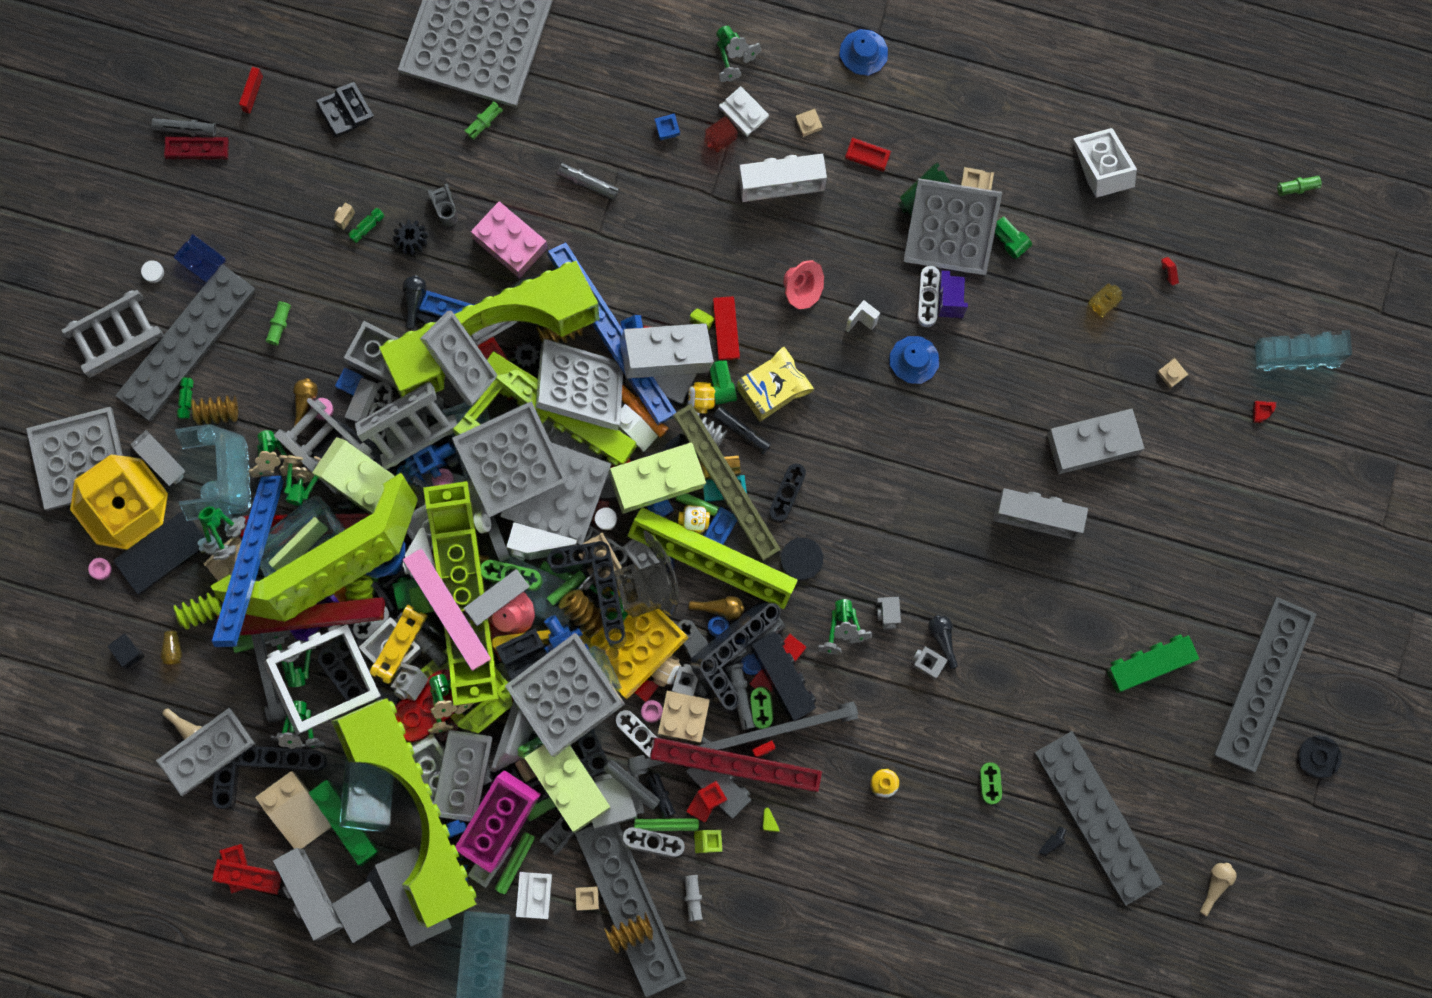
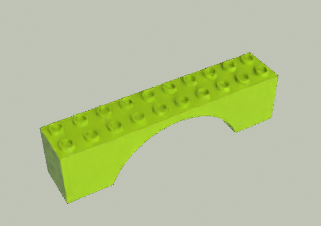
M577 261L572 263L566 262L556 270L546 271L540 277L533 280H525L515 288H507L497 296L486 297L481 303L474 306L468 305L462 311L454 314L469 336L493 324L508 321H524L544 326L557 333L560 337H563L600 320L598 302ZM433 322L425 324L415 332L409 331L399 339L388 340L383 346L379 347L384 364L400 397L429 381L433 385L435 393L444 389L445 373L420 340L435 324Z
M386 698L331 722L349 762L370 764L393 775L407 789L416 804L422 830L420 852L413 870L403 882L402 887L418 924L428 928L476 905L474 899L477 897L473 887H468L465 880L468 877L463 865L459 866L456 859L459 857L456 847L450 845L448 828L440 822L441 812L437 804L433 805L431 801L432 791L427 783L424 784L421 778L423 770L419 763L415 764L412 757L415 754L410 742L406 743L403 736L406 734L404 726L396 720L394 715L397 713L395 705Z

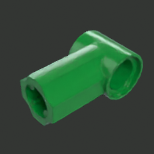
M1005 217L1000 218L996 222L994 234L1004 244L1006 251L1012 258L1018 259L1032 246L1029 237L1025 233L1019 232Z
M727 361L714 362L710 368L713 388L715 389V404L719 405L737 401Z

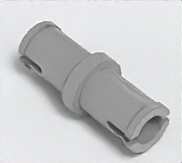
M698 875L685 876L686 897L684 899L688 906V920H703L700 904L702 895H699Z

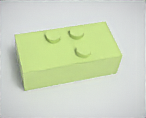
M337 437L312 472L370 515L374 513L384 490L383 483L395 477L346 440Z
M692 443L610 468L609 477L622 514L701 489L706 484Z
M542 745L524 757L574 833L611 809L571 746L567 747L557 756L552 757L546 747Z

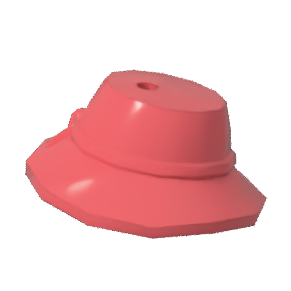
M813 260L804 261L797 267L790 268L785 273L783 280L785 295L788 302L795 308H810L819 300L823 291V270L821 265Z
M523 592L490 616L488 620L497 630L508 635L524 633L531 628L535 618L533 603L527 594Z

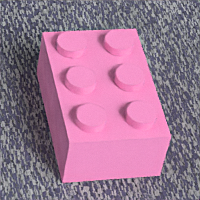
M498 202L471 231L473 239L519 279L548 249L546 240L501 202Z

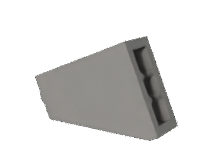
M147 430L131 443L132 448L169 486L172 483L176 485L184 478L183 473L185 470Z

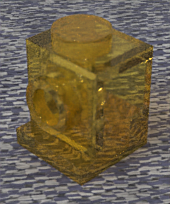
M1108 283L1090 299L1088 304L1103 318L1122 301V291L1118 286H1111ZM1107 294L1112 300H1107L1105 295Z

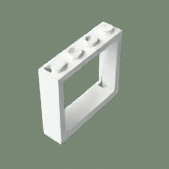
M334 625L328 628L329 632L321 635L320 632L308 637V642L301 644L298 641L287 646L289 650L283 653L277 650L267 655L268 659L265 660L264 665L296 735L380 697L348 625L342 627L341 625ZM343 635L369 692L302 722L276 663Z

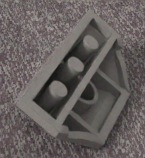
M515 700L513 701V706L511 707L490 770L492 772H497L522 759V757L517 755L518 747L528 743L531 733H536Z

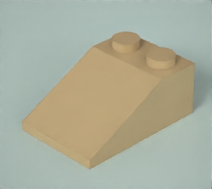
M293 771L255 797L294 849L304 848L332 827L310 796L309 790Z

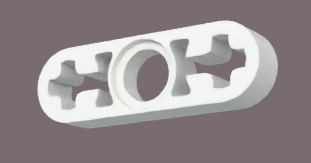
M934 266L925 267L920 275L917 319L923 327L934 325L938 314L940 272ZM928 272H932V276H935L931 281V286H927L928 277H925ZM930 291L934 294L935 299L927 302L923 298V293ZM926 307H930L929 315L933 317L929 321H925V317H922L926 313Z
M627 710L621 711L616 717L617 726L650 757L651 748L648 746L645 749L643 746L647 745L651 738L657 737L632 712ZM621 716H631L630 723L634 726L637 722L639 726L635 727L632 733L629 734L627 731L631 730V728L627 724L621 725ZM638 730H645L648 737L644 742H638L635 739V733Z

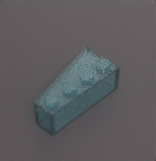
M1342 330L1341 335H1331V332H1322V334L1311 337L1309 334H1300L1294 336L1291 340L1290 336L1260 338L1255 343L1257 368H1264L1265 371L1276 370L1277 367L1293 370L1297 369L1298 366H1306V369H1315L1322 365H1327V368H1337L1352 355L1350 330Z

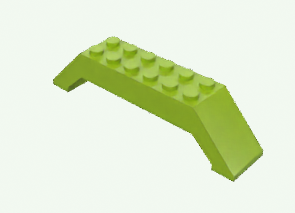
M402 473L383 483L384 490L373 514L259 582L255 581L246 614L285 622L398 555L418 501ZM231 575L211 585L212 590L222 602H224Z
M468 482L424 487L436 572L491 658L490 661L472 671L444 627L453 704L458 706L497 700L498 690L489 620L486 619L476 626L463 610L467 605L485 593Z

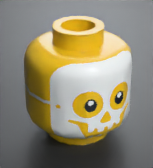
M694 382V385L688 389V405L692 404L697 413H707V409L715 407V389L711 386V383Z
M687 505L683 512H679L678 524L687 530L702 534L709 527L710 513L706 512L705 507Z
M889 769L877 771L870 780L872 792L880 798L893 796L899 788L898 776Z

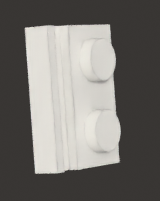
M741 86L725 102L719 105V109L746 137L769 118V114Z
M520 872L516 917L549 918L552 874Z

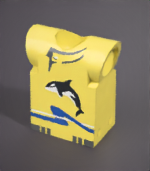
M785 347L781 348L771 360L740 378L736 386L760 422L793 399L803 397L814 391L813 386L805 375L795 368L794 360Z

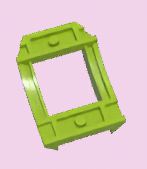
M516 369L509 371V373L498 375L463 419L453 428V432L458 436L479 426L480 424L477 422V419L503 388L523 404L532 401L542 424L548 418L549 411L536 408L538 385Z
M446 649L443 652L448 656V652ZM432 660L421 671L429 678L439 670H450L449 660L440 668ZM496 667V681L499 688L497 689L498 699L480 703L466 716L462 713H454L451 718L458 727L479 734L513 706L512 696L505 687L508 682Z

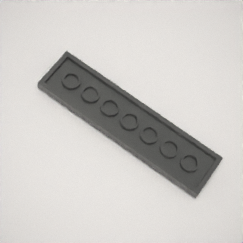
M221 264L115 396L151 422L180 386L181 379L186 378L256 292V289Z
M1278 597L1274 598L1213 756L1252 773L1256 772L1316 613Z
M1073 731L1034 753L1123 905L1130 904L1162 885L1161 879Z
M619 823L596 830L594 826H590L575 833L615 927L619 930L620 922H623L627 927L628 919L636 923L637 915L644 920V913L646 912L654 932L653 940L650 941L644 936L643 944L636 939V946L633 947L628 942V950H626L645 996L649 997L686 980L687 978L631 850L625 848L621 843L623 832Z

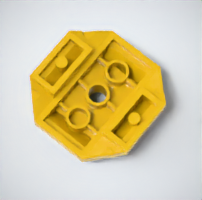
M110 454L74 480L70 510L96 544L127 550L163 525L168 492L142 458ZM117 496L122 497L125 500V505L122 508L115 507L113 505V498Z

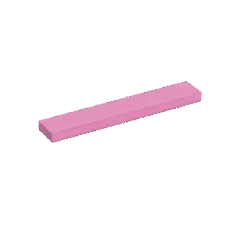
M421 548L404 558V563L471 670L474 671L490 661V656L423 549Z

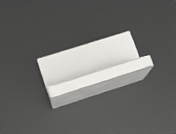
M863 300L849 317L845 330L849 332L858 320L872 330L877 325L880 312Z

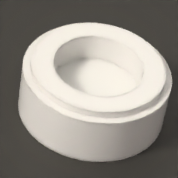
M148 261L142 266L141 273L146 281L156 283L163 278L164 269L157 261Z
M602 508L596 513L595 522L600 529L610 530L616 525L617 517L612 509Z
M476 512L474 514V523L478 532L485 533L490 531L491 519L487 512Z

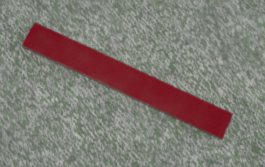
M383 597L317 604L305 609L294 618H290L285 622L245 614L239 636L380 621L384 618L385 600Z
M653 737L649 757L651 760L812 792H819L822 771L655 737Z

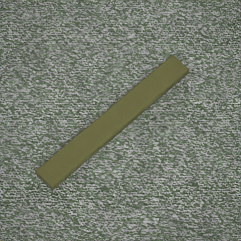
M692 404L673 414L689 443L693 444L697 456L761 560L764 561L780 551L779 545Z

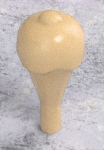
M169 708L163 711V716L175 725L184 740L202 728L179 718Z
M1218 863L1212 868L1210 872L1212 875L1207 898L1200 910L1201 914L1208 916L1215 901L1229 886L1234 884L1237 876L1232 865L1229 863Z

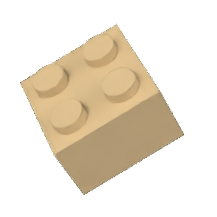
M667 691L658 737L701 745L710 700Z

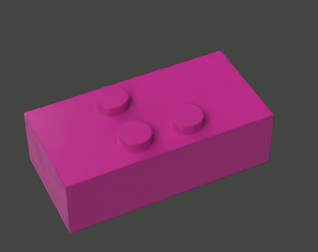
M504 770L494 780L455 846L457 852L492 873L499 866L541 794Z

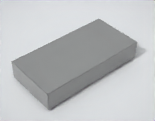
M361 378L345 417L356 422L366 418L379 384Z

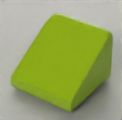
M700 309L694 310L690 315L691 323L707 324L708 330L715 320L713 316Z
M765 808L762 830L780 832L770 809Z
M721 830L694 832L696 853L722 852Z

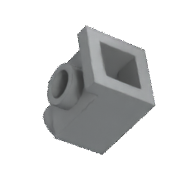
M899 597L877 598L876 605H880V608H877L878 621L882 622L884 630L896 629V625L901 623Z
M925 646L922 651L917 650L912 661L915 662L914 668L935 681L946 664L947 659ZM924 660H930L931 666L926 667L924 665Z
M402 663L400 666L402 670L391 687L398 698L402 700L407 698L415 701L429 679L418 667Z
M684 664L683 667L679 666L672 692L690 696L694 695L698 679L690 665ZM688 678L690 680V683L688 685H684L682 683V679Z

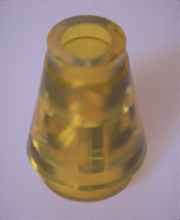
M166 631L164 632L161 658L164 664H178L181 662L183 655L177 632Z

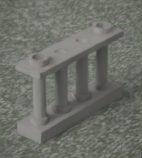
M138 290L126 292L123 298L79 321L68 323L66 328L62 329L63 334L68 339L74 337L86 359L85 364L81 365V368L89 378L159 342L164 336L158 326H150L138 303L144 299ZM128 307H131L143 329L142 334L136 337L131 336L119 313ZM109 317H112L124 339L123 344L117 347L112 346L100 323ZM90 327H93L105 349L104 354L98 357L93 356L81 333Z
M429 381L355 423L357 436L362 442L371 438L383 454L380 455L382 466L387 470L441 438L454 433L453 428L458 423L454 414L446 418L434 401L437 400L435 390ZM424 406H427L438 421V423L429 428L426 427L415 412ZM405 417H408L420 432L410 439L397 424L398 421ZM387 427L392 430L401 442V444L392 449L389 448L378 434V432Z
M308 398L307 402L312 408L291 431L285 432L279 429L274 435L296 457H303L301 462L312 472L318 463L311 457L313 454L312 450L333 428L343 435L341 439L346 440L348 443L350 442L370 459H374L370 454L372 450L364 442L360 445L325 411L327 407L318 399L314 401ZM318 414L322 415L328 422L306 445L300 446L296 442L297 436ZM322 481V482H323L331 491H333L335 494H337V495H340V494H341V493H339L338 491H336L334 488H332L331 486H329L327 483H325L324 481Z

